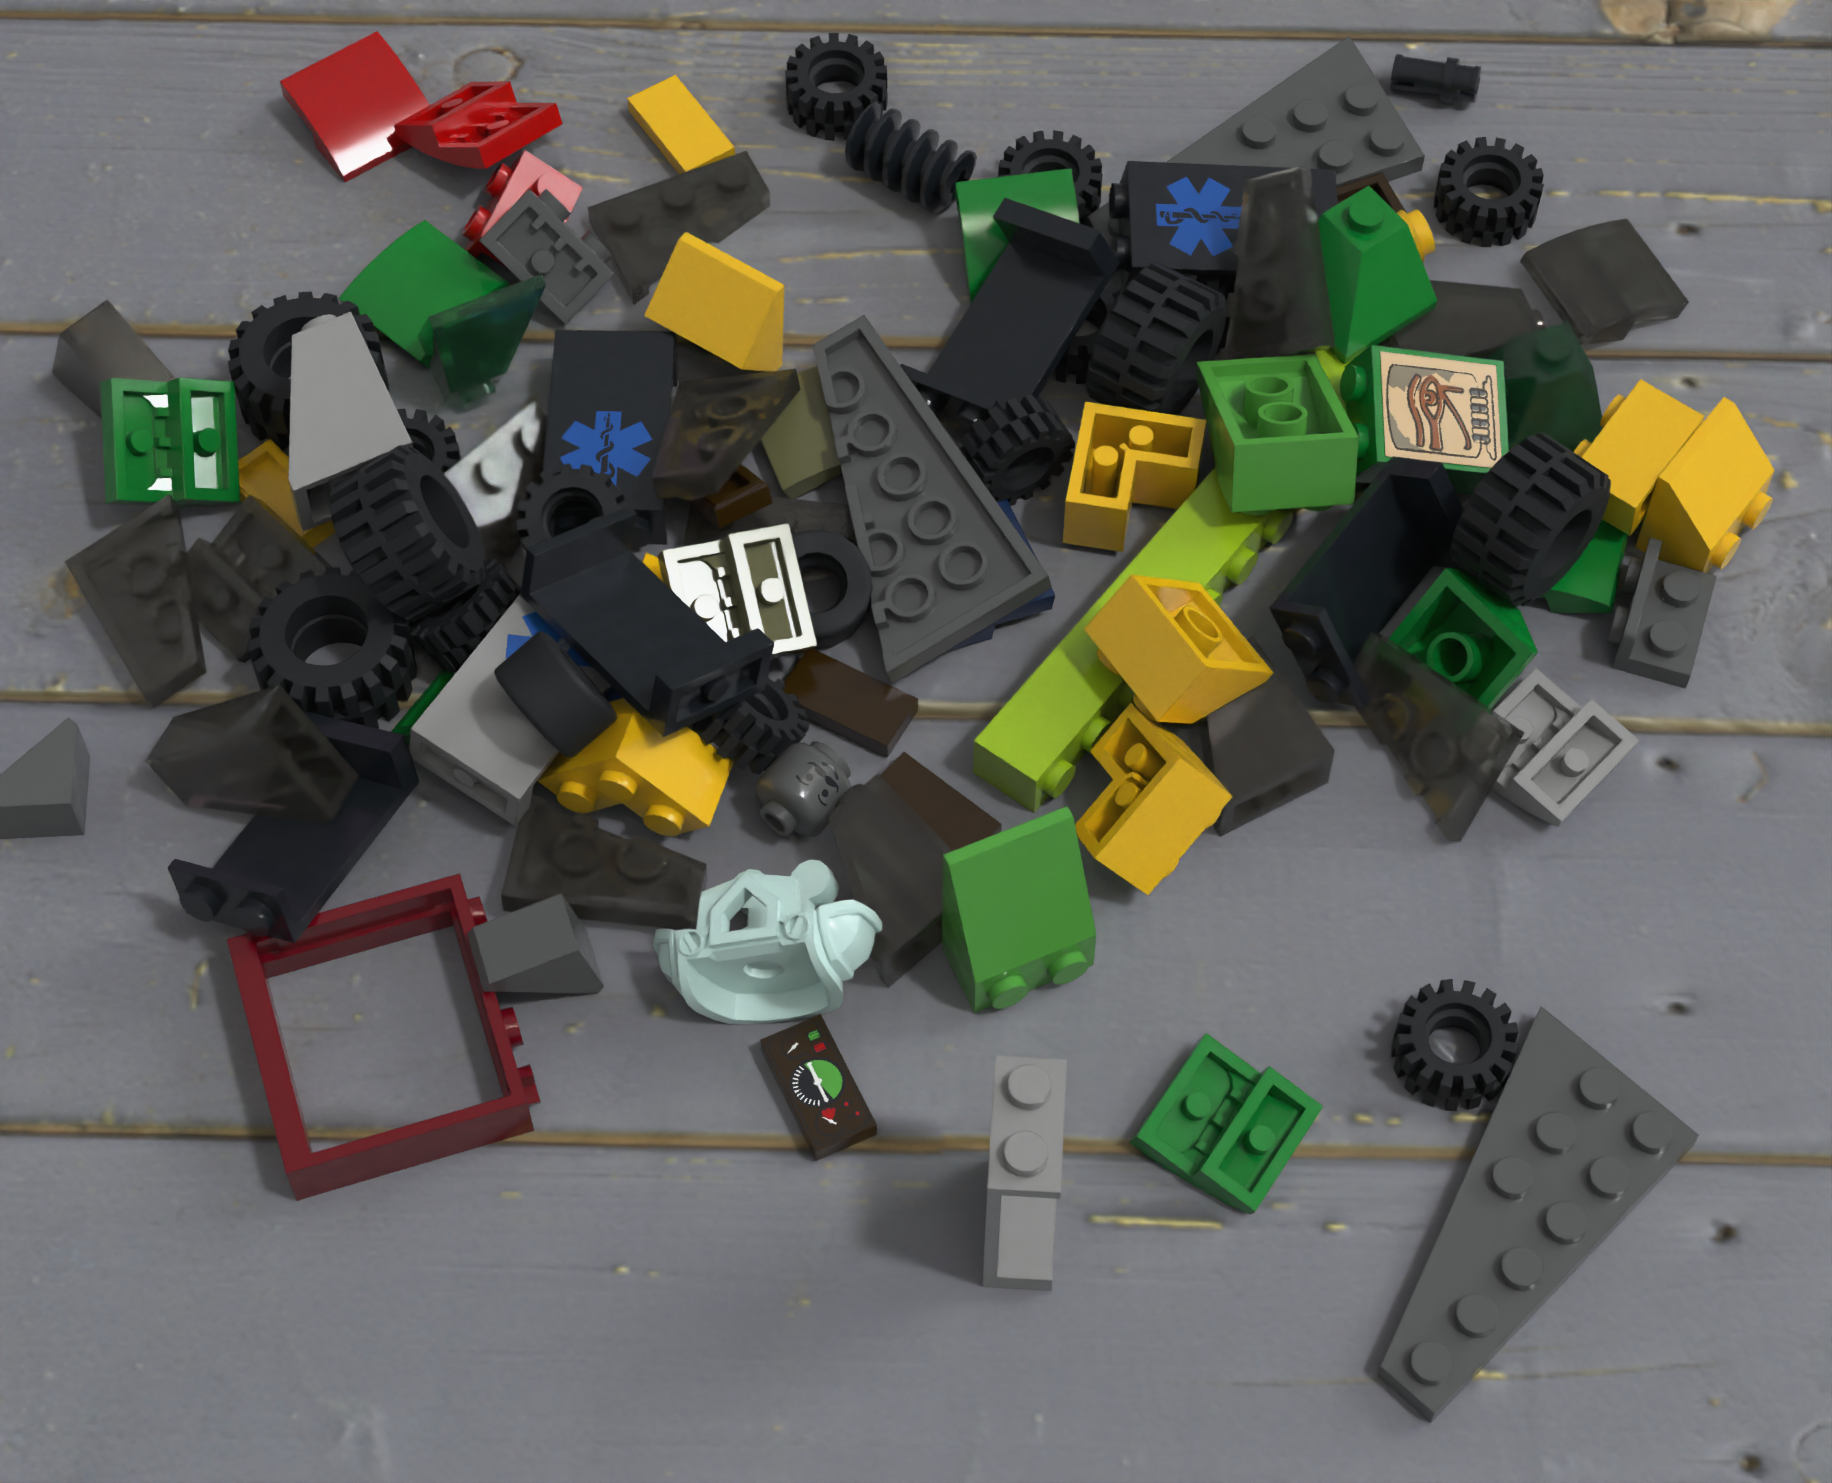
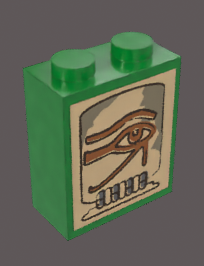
M1371 345L1344 366L1340 381V394L1343 401L1346 402L1347 416L1359 437L1356 482L1371 484L1390 459L1395 456L1442 462L1455 492L1472 495L1488 471L1509 451L1504 361Z

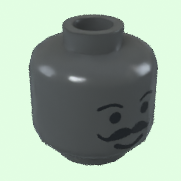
M813 741L810 745L806 743L790 745L766 769L756 783L757 797L763 805L759 811L761 818L772 830L785 837H788L792 832L803 837L818 836L852 796L851 784L848 780L851 775L850 768L836 751L824 743Z

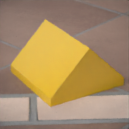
M685 232L677 241L644 316L742 370L776 372L782 366L785 285Z

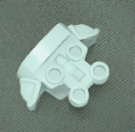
M807 860L800 863L791 876L763 874L760 870L748 869L739 873L733 880L702 891L696 930L683 929L675 931L673 929H657L653 939V948L658 955L661 971L666 979L675 986L684 997L688 1006L697 1013L727 1024L783 1022L813 1017L840 1008L843 1001V981L852 979L854 970L868 960L874 945L875 934L882 931V921L875 911L856 900L833 902L839 891V885L833 872L820 860ZM739 910L748 916L745 928L729 931L730 920Z

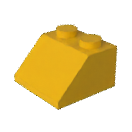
M1723 397L1658 476L1635 546L1645 553L1649 539L1653 538L1662 541L1657 560L1708 573L1713 565L1722 570L1739 547L1741 538L1737 535L1745 525L1754 530L1765 517L1773 502V498L1767 495L1766 492L1775 470L1734 402Z
M1131 574L1084 628L1085 632L1098 647L1096 653L1099 660L1110 671L1124 679L1135 693L1133 701L1137 708L1155 722L1193 724L1263 684L1274 673L1204 587L1197 582Z

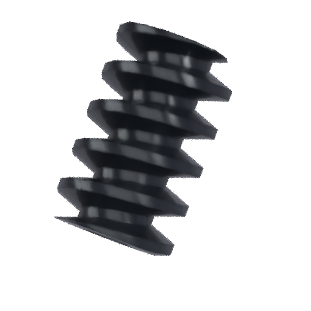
M877 101L870 104L860 114L848 135L845 148L847 164L855 171H865L866 175L873 181H883L885 186L891 191H902L907 200L917 203L921 202V205L928 212L938 213L945 210L956 201L955 183L970 180L976 166V153L966 150L955 161L958 151V145L955 141L946 140L937 149L939 142L937 131L928 129L918 139L921 127L919 121L909 119L901 126L902 115L899 110L895 108L889 109L880 118L881 105Z

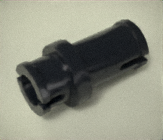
M1396 54L1390 90L1440 96V102L1451 104L1454 98L1469 100V102L1475 103L1480 83L1481 66L1459 65L1460 59L1447 57L1446 62H1439Z

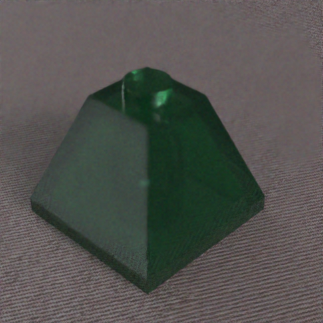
M542 274L427 318L418 334V339L445 402L460 397L463 405H468L497 392L493 383L499 382L507 373L546 287Z
M1568 321L1514 336L1486 358L1504 361L1509 450L1531 435L1546 433L1574 452L1584 439L1592 443L1603 429L1600 426L1602 413L1594 369Z

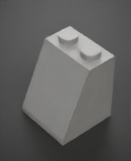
M351 312L338 317L332 314L319 316L306 323L302 327L301 332L292 335L288 480L298 522L304 532L332 520L329 494L334 484L399 445L413 448L409 434Z

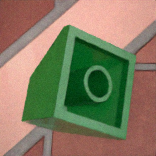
M1369 185L1324 212L1270 276L1268 286L1344 365L1356 358L1369 346L1379 344L1436 308L1438 301L1408 224Z
M1445 568L1369 663L1453 747H1458L1532 661L1538 651L1521 611L1515 605L1508 602L1463 569Z

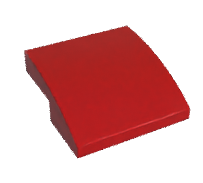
M378 31L280 81L283 97L312 131L316 148L344 182L412 148L411 145L397 136L394 125L430 105L401 60Z
M510 81L470 82L394 125V128L399 138L429 156L458 166L487 169L563 123L556 103H517Z

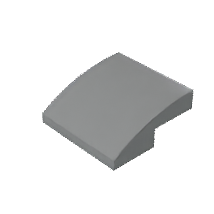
M1535 668L1456 748L1451 758L1508 801L1558 827L1634 749L1640 740L1592 698L1582 708L1541 671Z

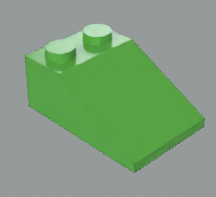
M1316 354L1196 362V375L1218 483L1231 513L1242 512L1247 515L1259 516L1268 514L1276 509L1303 508L1310 511H1325L1334 505L1354 504L1359 437Z
M1068 806L943 855L942 950L974 1013L991 1006L996 1009L1010 1007L1021 1001L1029 991L1051 982L1058 985L1069 983L1083 975L1088 967L1094 965L1097 934L1074 817Z

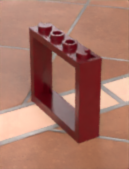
M460 873L320 912L295 943L270 936L258 937L250 933L227 939L285 1172L297 1201L534 1131L529 1107L541 1103L530 1064L518 1068L512 1048L524 1044L513 1006L500 1010L495 992L483 991L467 934L473 927L488 921L480 896L467 899ZM453 926L503 1097L313 1153L268 978Z

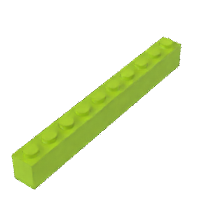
M1323 344L1315 354L1346 412V402L1343 401L1340 394V381L1344 366L1347 364L1344 365ZM1214 468L974 740L973 773L1033 813L1036 812L1049 795L1054 799L1058 798L1072 781L1076 771L1075 765L1086 752L1092 754L1090 750L1111 727L1113 721L1123 709H1126L1130 703L1135 705L1133 701L1135 693L1121 676L1110 671L1099 660L1096 653L1098 647L1085 632L1084 628L1131 574L1200 583L1220 607L1223 600L1222 594L1233 582L1237 585L1242 584L1251 574L1257 563L1258 553L1268 541L1276 544L1284 536L1292 522L1293 512L1296 508L1276 509L1268 514L1259 516L1247 515L1242 512L1231 513L1218 483L1216 468Z

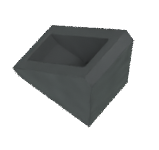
M69 717L0 774V839L84 835L90 755L77 724Z
M562 893L477 925L467 934L484 992L598 994L604 988L587 930Z

